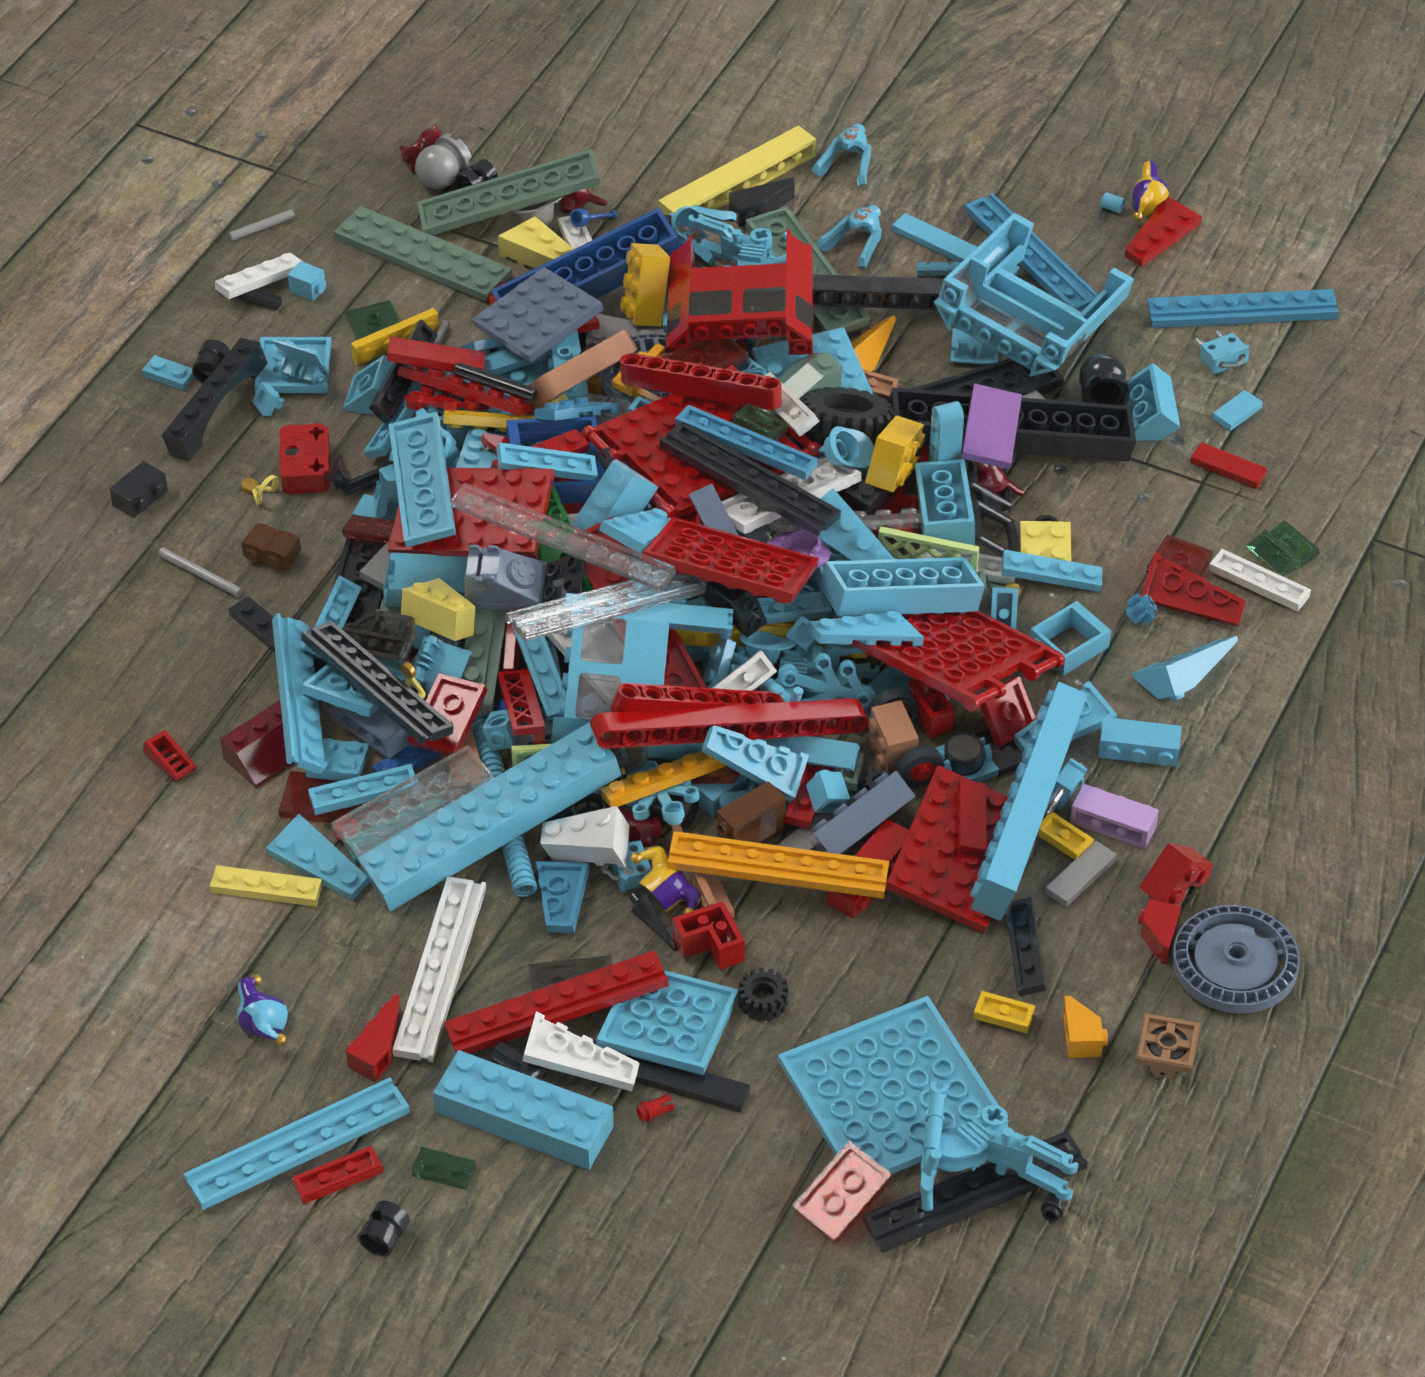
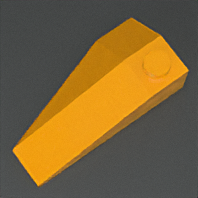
M894 315L875 324L860 335L859 339L851 343L862 369L873 371L876 368L896 321Z

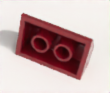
M280 700L220 738L223 759L255 788H258L295 763L288 764L286 760Z

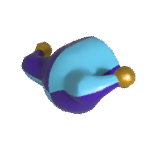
M258 974L242 978L238 983L240 1004L236 1016L239 1026L249 1035L271 1039L277 1045L283 1046L287 1040L285 1035L280 1034L285 1027L288 1016L285 1003L276 997L259 992L255 988V986H259L262 982Z

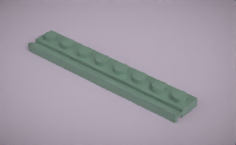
M475 609L474 635L465 638L464 649L472 653L462 679L483 684L488 690L476 714L477 716H481V714L489 715L490 712L494 711L508 610Z

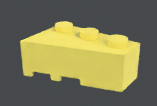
M535 216L498 236L499 257L514 259L522 267L528 265L532 268H537L574 250V248Z

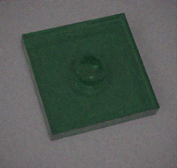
M391 300L345 311L346 319L356 341L400 322Z

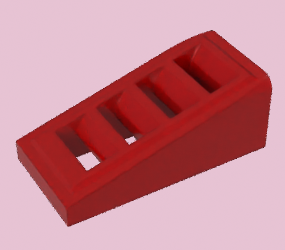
M166 730L144 742L143 752L173 781L177 782L197 769V766ZM163 746L166 748L161 752L158 751V749L162 748ZM168 753H171V754H172L171 756L167 757L166 759L163 757V756L167 755ZM176 758L179 760L178 762L174 763L173 765H170V764H169L171 761L175 760ZM181 765L186 766L179 772L175 771V769L180 767Z

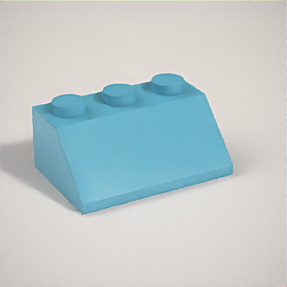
M1151 363L1127 380L1130 395L1129 401L1125 406H1131L1136 441L1163 440L1180 428L1172 380L1168 374Z
M615 459L611 462L573 521L572 526L582 532L611 517H622L627 514L639 513L645 509L658 486Z

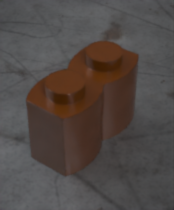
M256 523L241 543L243 556L251 562L266 563L270 568L287 570L301 551L300 538L283 530L277 531L275 528L261 523Z

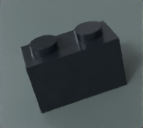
M145 461L141 462L109 488L112 506L132 518L137 517L168 491L165 473Z

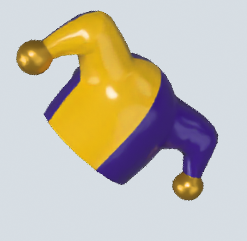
M1147 161L1142 166V177L1133 188L1132 208L1135 211L1133 219L1136 221H1140L1143 216L1151 215L1155 207L1168 198L1169 195L1167 184L1158 177L1155 162Z
M661 846L649 848L641 853L634 852L631 855V861L634 864H639L644 859L652 861V870L639 882V885L647 888L656 897L666 913L681 901H688V907L685 908L683 914L695 910L701 900V893L687 882L681 870L667 868L669 858Z

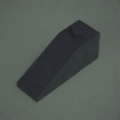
M792 177L730 192L729 211L737 214L735 222L738 227L745 226L746 219L777 210L795 198V179Z

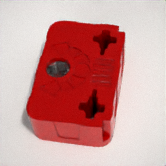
M322 423L283 426L280 429L279 472L282 491L286 494L328 491L331 487V481L326 479L331 471L328 426H324Z

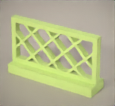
M880 527L878 540L895 559L924 558L922 554L926 552L933 558L962 557L959 553L963 552L972 554V558L968 559V562L977 574L979 546L886 527ZM885 537L894 538L897 543L891 545ZM910 543H919L922 548L916 550ZM904 547L910 554L903 556L897 549ZM934 548H943L947 553L940 555Z

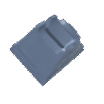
M469 545L467 568L464 575L465 598L475 606V609L514 611L515 607L516 611H542L541 606L547 562L509 552L494 545H488V548H481L479 545Z

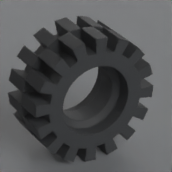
M759 968V973H756L755 969L750 970V976L747 973L743 975V980L740 979L738 987V1004L744 1014L749 1012V1018L751 1019L755 1015L758 1016L757 1021H762V1017H767V1021L772 1020V1015L778 1018L780 1011L785 1012L786 1006H788V985L785 977L781 979V973L777 972L773 975L774 969L769 968L768 972H764V968ZM759 990H767L774 995L767 999H760L753 996V993Z

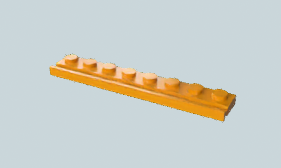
M674 831L667 868L884 899L889 861Z

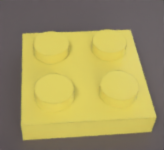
M1020 521V552L1071 561L1070 522Z

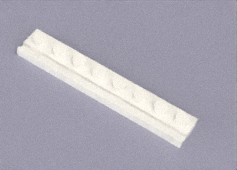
M447 877L393 1046V1056L420 1061L421 1058L429 1059V1062L433 1063L444 1028V1021H446L485 895L486 882L476 884L473 880Z

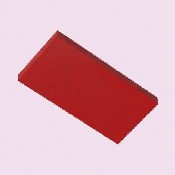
M390 336L387 361L449 372L454 371L456 363H464L484 370L485 352Z

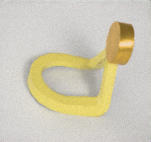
M270 475L261 485H258L257 481L253 478H246L242 481L241 488L245 493H252L257 506L262 503L263 491L274 492L279 488V478L275 475ZM273 480L272 487L266 486L270 481Z
M405 662L401 665V671L406 677L405 684L411 688L412 683L417 689L418 695L424 699L426 694L415 679V668L411 663Z

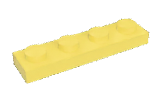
M216 865L210 883L211 893L314 907L317 906L322 889V879L219 865Z

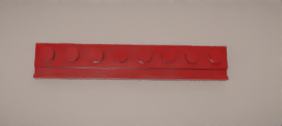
M655 950L444 1021V1025L455 1052L457 1053L460 1050L472 1054L498 1045L500 1042L510 1041L530 1034L536 1011L545 1015V1020L556 1025L557 1022L563 1023L668 987L669 981Z

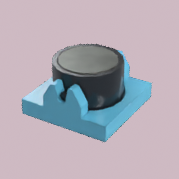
M956 733L950 736L944 745L936 747L943 758L944 768L975 782H982L998 776L999 769L992 760L991 747L989 744L985 745L984 737L978 738L974 733Z

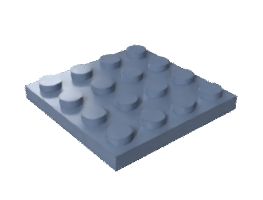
M543 267L487 309L483 310L472 321L474 327L532 363L604 310L602 302Z

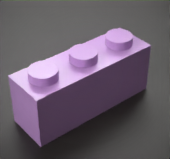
M1083 784L1072 805L1070 823L1146 849L1157 826L1159 809L1103 791L1097 787Z

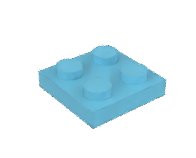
M331 738L322 739L325 770L321 775L306 770V777L343 781L359 777L369 755V745L357 741L348 742Z

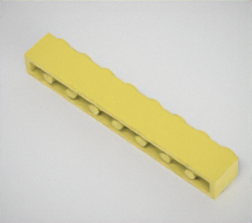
M798 125L658 200V208L661 209L664 215H669L671 212L675 213L681 207H691L693 205L717 210L729 203L730 192L763 185L815 157L816 138Z

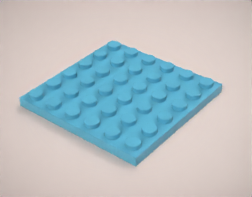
M928 996L778 1055V1063L855 1189L922 1162V1138L925 1135V1114L929 1108V1089L932 1081L936 1082V1088L938 1089L942 1088L943 1083L948 1085L943 1115L945 1117V1124H942L941 1134H955L958 1128L961 1129V1126L966 1125L969 1121L971 1122L973 1118L980 1120L984 1107L989 1105L999 1106Z

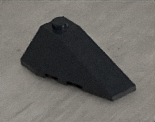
M861 476L860 482L837 493L860 520L867 525L895 495V491L891 492L865 483L866 477Z

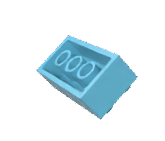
M965 460L915 463V487L922 534L975 545V521Z

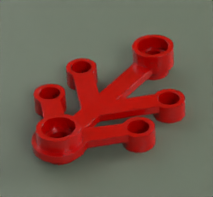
M421 385L420 392L412 391L410 395H406L404 398L406 407L413 410L421 408L425 410L426 405L450 411L457 410V407L471 411L490 410L488 405L464 397H456L455 394L443 390L442 393L435 396L436 388L428 385Z

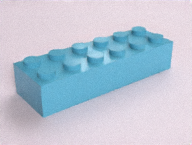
M966 557L826 561L820 588L837 616L843 617L864 616L868 613L883 614L888 611L914 615L921 613L942 614L945 612L966 613L978 611L985 585Z
M460 1050L456 1053L433 1092L435 1113L590 1170L614 1127L613 1106Z

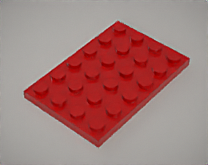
M447 468L456 535L406 547L400 507L398 505L387 548L389 554L409 553L468 557V547L471 544L479 545L481 548H488V545H494L509 552L529 558H536L555 473L553 469L536 468L512 470L499 468Z
M672 517L643 551L642 561L648 562L656 568L665 567L672 569L680 575L690 574L697 576L705 582L714 581L722 583L729 589H743L754 596L764 595L771 597L778 603H792L816 570L819 558Z
M937 765L886 882V889L984 933L991 917L971 909L974 898L970 896L975 882L978 880L979 876L977 874L986 856L985 854L958 851V783L960 779L972 780ZM986 787L987 848L990 841L993 840V831L997 822L1000 821V812L1005 801L1008 799L1007 796Z

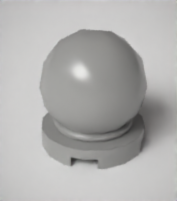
M450 133L443 134L436 140L435 145L428 146L420 152L416 159L415 172L419 181L425 187L436 190L445 189L452 185L457 174L470 168L469 160L472 158V155L461 139L454 140Z

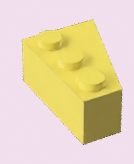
M438 578L424 583L417 582L413 586L402 589L401 618L453 641H457L474 635L475 606Z

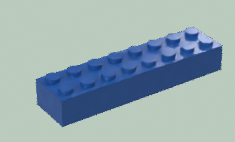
M657 208L492 289L491 292L495 301H498L516 288L517 285L545 267L597 299L623 286L624 275L628 273L629 266L626 263L627 251L631 249V243L659 245L669 256L672 251L678 250L681 245L661 209Z

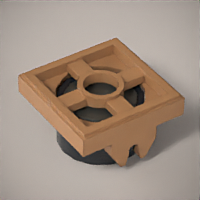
M1144 1013L1135 1064L1148 1066L1154 1077L1158 1078L1161 1074L1165 1075L1168 1080L1179 1072L1192 1074L1200 1023Z

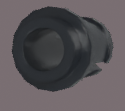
M1049 1192L1046 1202L1041 1205V1212L1044 1219L1055 1222L1063 1216L1064 1210L1062 1207L1064 1201L1058 1199L1051 1192Z

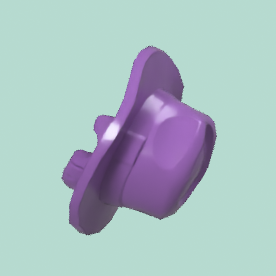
M807 530L784 532L766 542L767 544L819 558L817 568L825 565L831 555L830 549L821 542L820 537Z

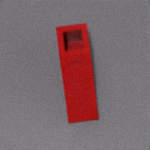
M395 994L389 1002L386 1001L381 1006L376 1017L365 1024L362 1033L356 1040L353 1039L346 1048L348 1068L373 1082H376L392 1063L393 1046L397 1037L401 1014L398 994Z

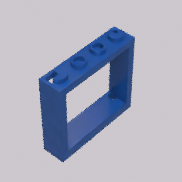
M595 416L563 420H507L506 437L508 444L514 445L543 442L574 429L581 434L585 427H595L597 422ZM588 442L590 444V455L595 456L598 476L592 481L553 482L561 504L586 503L606 472L596 458L599 450L591 442Z

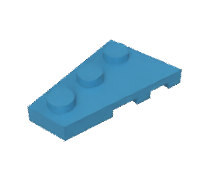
M574 397V400H559V403H545V407L535 409V419L563 420L580 418L579 416L601 415V412L619 413V403L589 401V397Z
M536 861L548 932L575 933L590 871L588 863Z

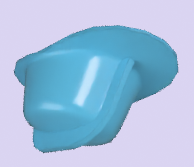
M836 426L831 430L829 436L825 439L824 445L819 450L820 453L825 454L827 460L834 466L866 468L870 465L874 446L870 438L863 432Z
M756 631L748 638L743 634L740 635V641L745 645L747 657L750 658L761 650L772 665L777 662L781 650L789 649L796 645V642L793 640L781 638L764 631Z

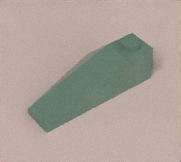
M827 352L809 354L791 365L779 380L801 401L808 392H813L815 389L840 387L842 365ZM757 408L774 425L783 421L773 410Z

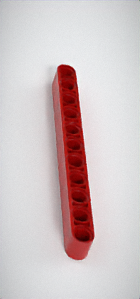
M849 698L604 712L595 715L591 719L590 728L598 746L608 749L704 743L708 730L712 726L743 734L745 738L751 740L855 734L864 731L868 727L869 718L861 702L858 699Z

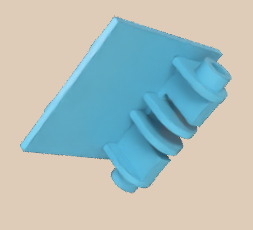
M953 328L951 363L990 365L998 362V351L963 331Z
M273 340L283 356V360H279L277 363V369L280 370V373L289 376L293 375L295 378L299 376V379L314 384L322 382L324 377L322 373L329 374L324 362L318 356V352L313 348L307 346L304 348L297 347L288 340H283V342Z
M424 636L413 664L416 670L415 679L421 686L425 687L427 692H430L438 673L462 679L472 652L440 642L434 636Z

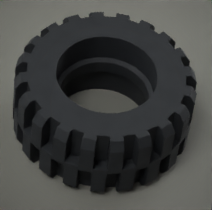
M825 387L824 389H815L813 392H808L801 400L819 420L816 425L804 434L812 442H817L821 447L824 445L825 439L829 436L831 430L836 426L863 432L870 438L875 447L877 437L894 419V410L891 404L885 398L882 399L879 395L871 394L865 390Z

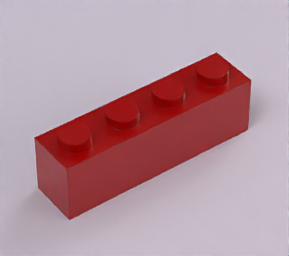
M886 819L855 856L889 861L888 879L909 830ZM827 891L826 904L854 919L860 911L866 910L872 897Z

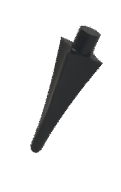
M340 453L337 454L335 463L326 478L333 482L336 490L342 487L343 483L350 481L344 466L343 456Z
M637 891L631 893L629 899L634 905L631 912L657 933L671 949L675 950L677 946L664 927L648 893L643 897Z

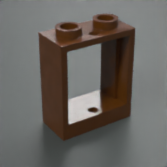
M768 781L717 810V837L762 844L768 842L784 832L785 797Z

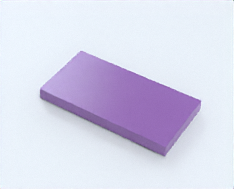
M974 384L961 458L1010 469L1022 394Z

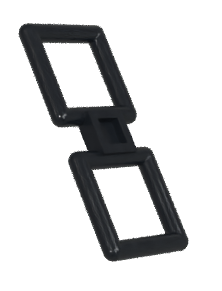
M964 459L969 490L976 493L975 498H971L975 521V542L1001 557L1004 550L1019 552L1015 521L1003 514L1001 508L1004 510L1012 508L1010 490L1005 488L998 495L975 482L973 463L971 460ZM1002 468V470L1005 472L1007 476L1006 468ZM980 514L1006 527L1009 549L983 535Z

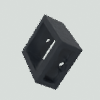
M699 579L710 607L733 609L732 625L747 638L767 623L757 596L751 595L743 589H729L722 583L714 581L705 582Z

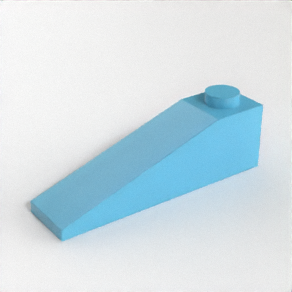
M1233 636L1218 639L1194 648L1190 652L1170 657L1171 660L1162 663L1157 662L1132 673V676L1157 699L1168 697L1170 701L1185 697L1184 692L1193 689L1237 643L1238 638Z

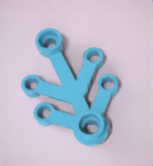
M825 653L818 654L815 657V665L819 671L823 672L827 681L799 674L798 668L793 664H785L778 671L779 681L785 687L799 685L821 691V693L813 697L803 698L800 701L832 700L836 697L859 700L861 696H866L867 699L860 701L865 710L870 708L872 700L876 697L874 690L870 686L861 684L856 674L855 665L850 660L841 662L839 670L841 675L848 679L852 688L842 686L831 666L829 655ZM827 660V663L825 665H820L819 661ZM845 667H852L849 672L843 671ZM789 675L794 676L791 680H785Z
M645 761L637 767L636 773L658 767V763L655 761ZM689 780L642 799L632 801L626 805L632 807L634 819L644 820L649 817L648 808L657 797L662 805L661 810L664 820L669 825H678L685 816L683 805L681 802L672 801L668 794L683 796L684 801L687 803L698 801L700 795L698 788L691 786L692 783Z

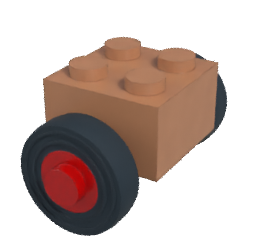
M902 687L887 689L878 694L870 704L871 719H868L870 736H867L869 750L871 752L874 751L876 755L875 760L878 770H881L884 766L886 771H897L908 787L916 788L928 785L937 765L944 767L943 758L934 747H918L919 738L910 720L917 710V703L913 694L908 689Z

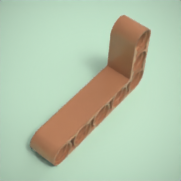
M626 329L620 331L529 384L528 386L536 388L538 392L535 401L525 400V402L533 404L532 413L526 415L534 414L535 409L543 408L545 403L620 362V358L623 355L638 351Z

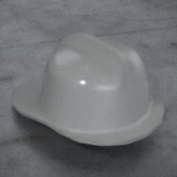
M564 195L530 205L526 208L514 210L512 213L519 214L522 223L535 216L548 226L554 217V203L561 200Z

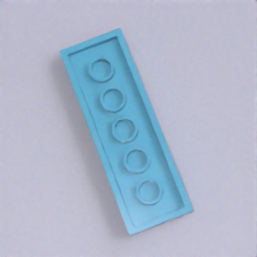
M433 412L388 424L403 537L406 547L456 535L438 413Z

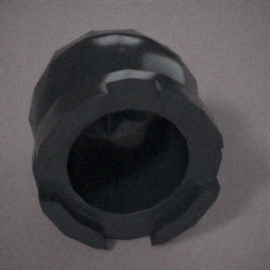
M1101 353L1085 360L1080 367L1079 383L1082 387V402L1125 406L1129 401L1130 391L1126 381L1125 368L1119 359L1110 354Z

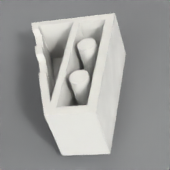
M614 806L543 822L540 844L553 862H594L597 866H604L605 863H610L626 868L629 824L618 807Z

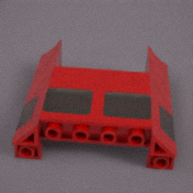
M787 229L786 263L695 268L692 234L687 237V241L678 250L670 253L666 333L668 359L676 361L692 360L691 341L787 336L789 355L813 354V255L810 244H804Z

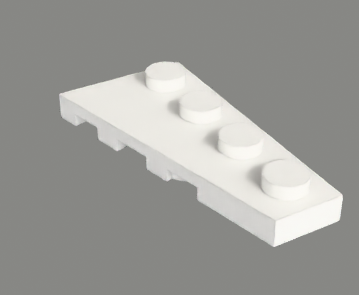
M536 1011L522 1061L625 1090H633L639 1062L609 1047L603 1049L595 1045L593 1039L585 1035L579 1037L567 1031V1026L559 1022L555 1025L545 1020V1015Z

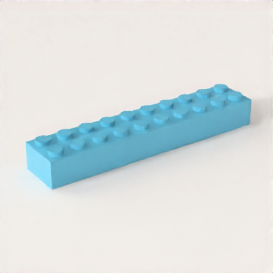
M1059 681L1054 691L1048 690L1043 702L1046 706L1041 705L1035 718L1038 725L1034 723L1029 734L1030 743L1026 744L1021 756L1023 758L1022 762L1019 763L1014 775L1016 782L1013 781L1007 794L1008 799L1005 801L1000 812V821L997 822L992 834L994 836L993 840L988 845L985 861L982 862L977 874L979 876L978 880L975 882L970 896L974 898L971 909L999 921L1003 918L1020 883L1088 695L1087 693Z
M587 723L358 857L359 862L368 880L391 912L444 881L447 877L461 871L622 776L616 757L609 748L606 749L598 746L590 728V723Z

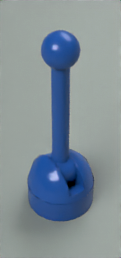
M574 209L570 214V221L574 227H584L589 224L590 219L608 217L615 219L617 212L611 210L609 213L590 215L585 209Z

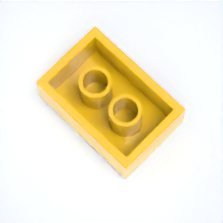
M631 243V249L627 251L626 263L629 266L628 273H625L623 285L626 290L625 296L621 298V310L633 325L661 327L670 256L659 245Z
M896 415L876 439L865 483L894 492L899 485L902 486L905 478H909L912 470L915 471V463L919 461V456H916L918 448L922 447L925 439V434L922 433L924 424Z

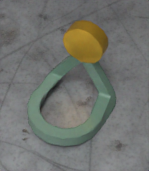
M981 570L980 579L985 585L983 595L988 606H991L988 588L992 589V587L1003 586L990 583L986 570ZM1010 583L1005 586L1008 588H1018V596L1021 594L1020 586L1017 583Z

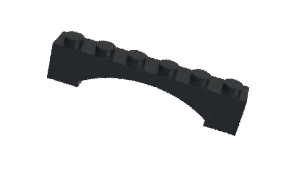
M240 338L164 431L162 438L170 456L190 461L203 445L202 438L205 429L223 398L244 379H256L268 362L260 342Z

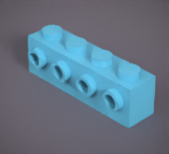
M577 330L546 352V356H551V358H547L548 371L580 354L581 348ZM584 381L563 394L567 395L568 400H574V397H589L587 382Z

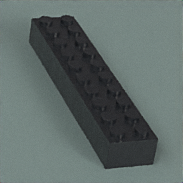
M892 387L888 402L894 410V417L897 415L924 424L922 433L925 434V439L922 446H930L932 408L958 401L964 415L963 446L971 393ZM1034 398L1021 399L1013 453L1130 461L1136 444L1131 406Z

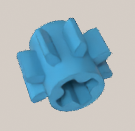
M1137 593L1127 601L1129 607L1125 611L1133 623L1138 624L1142 622L1145 626L1156 617L1153 612L1157 610V606L1149 595L1145 594L1141 597Z

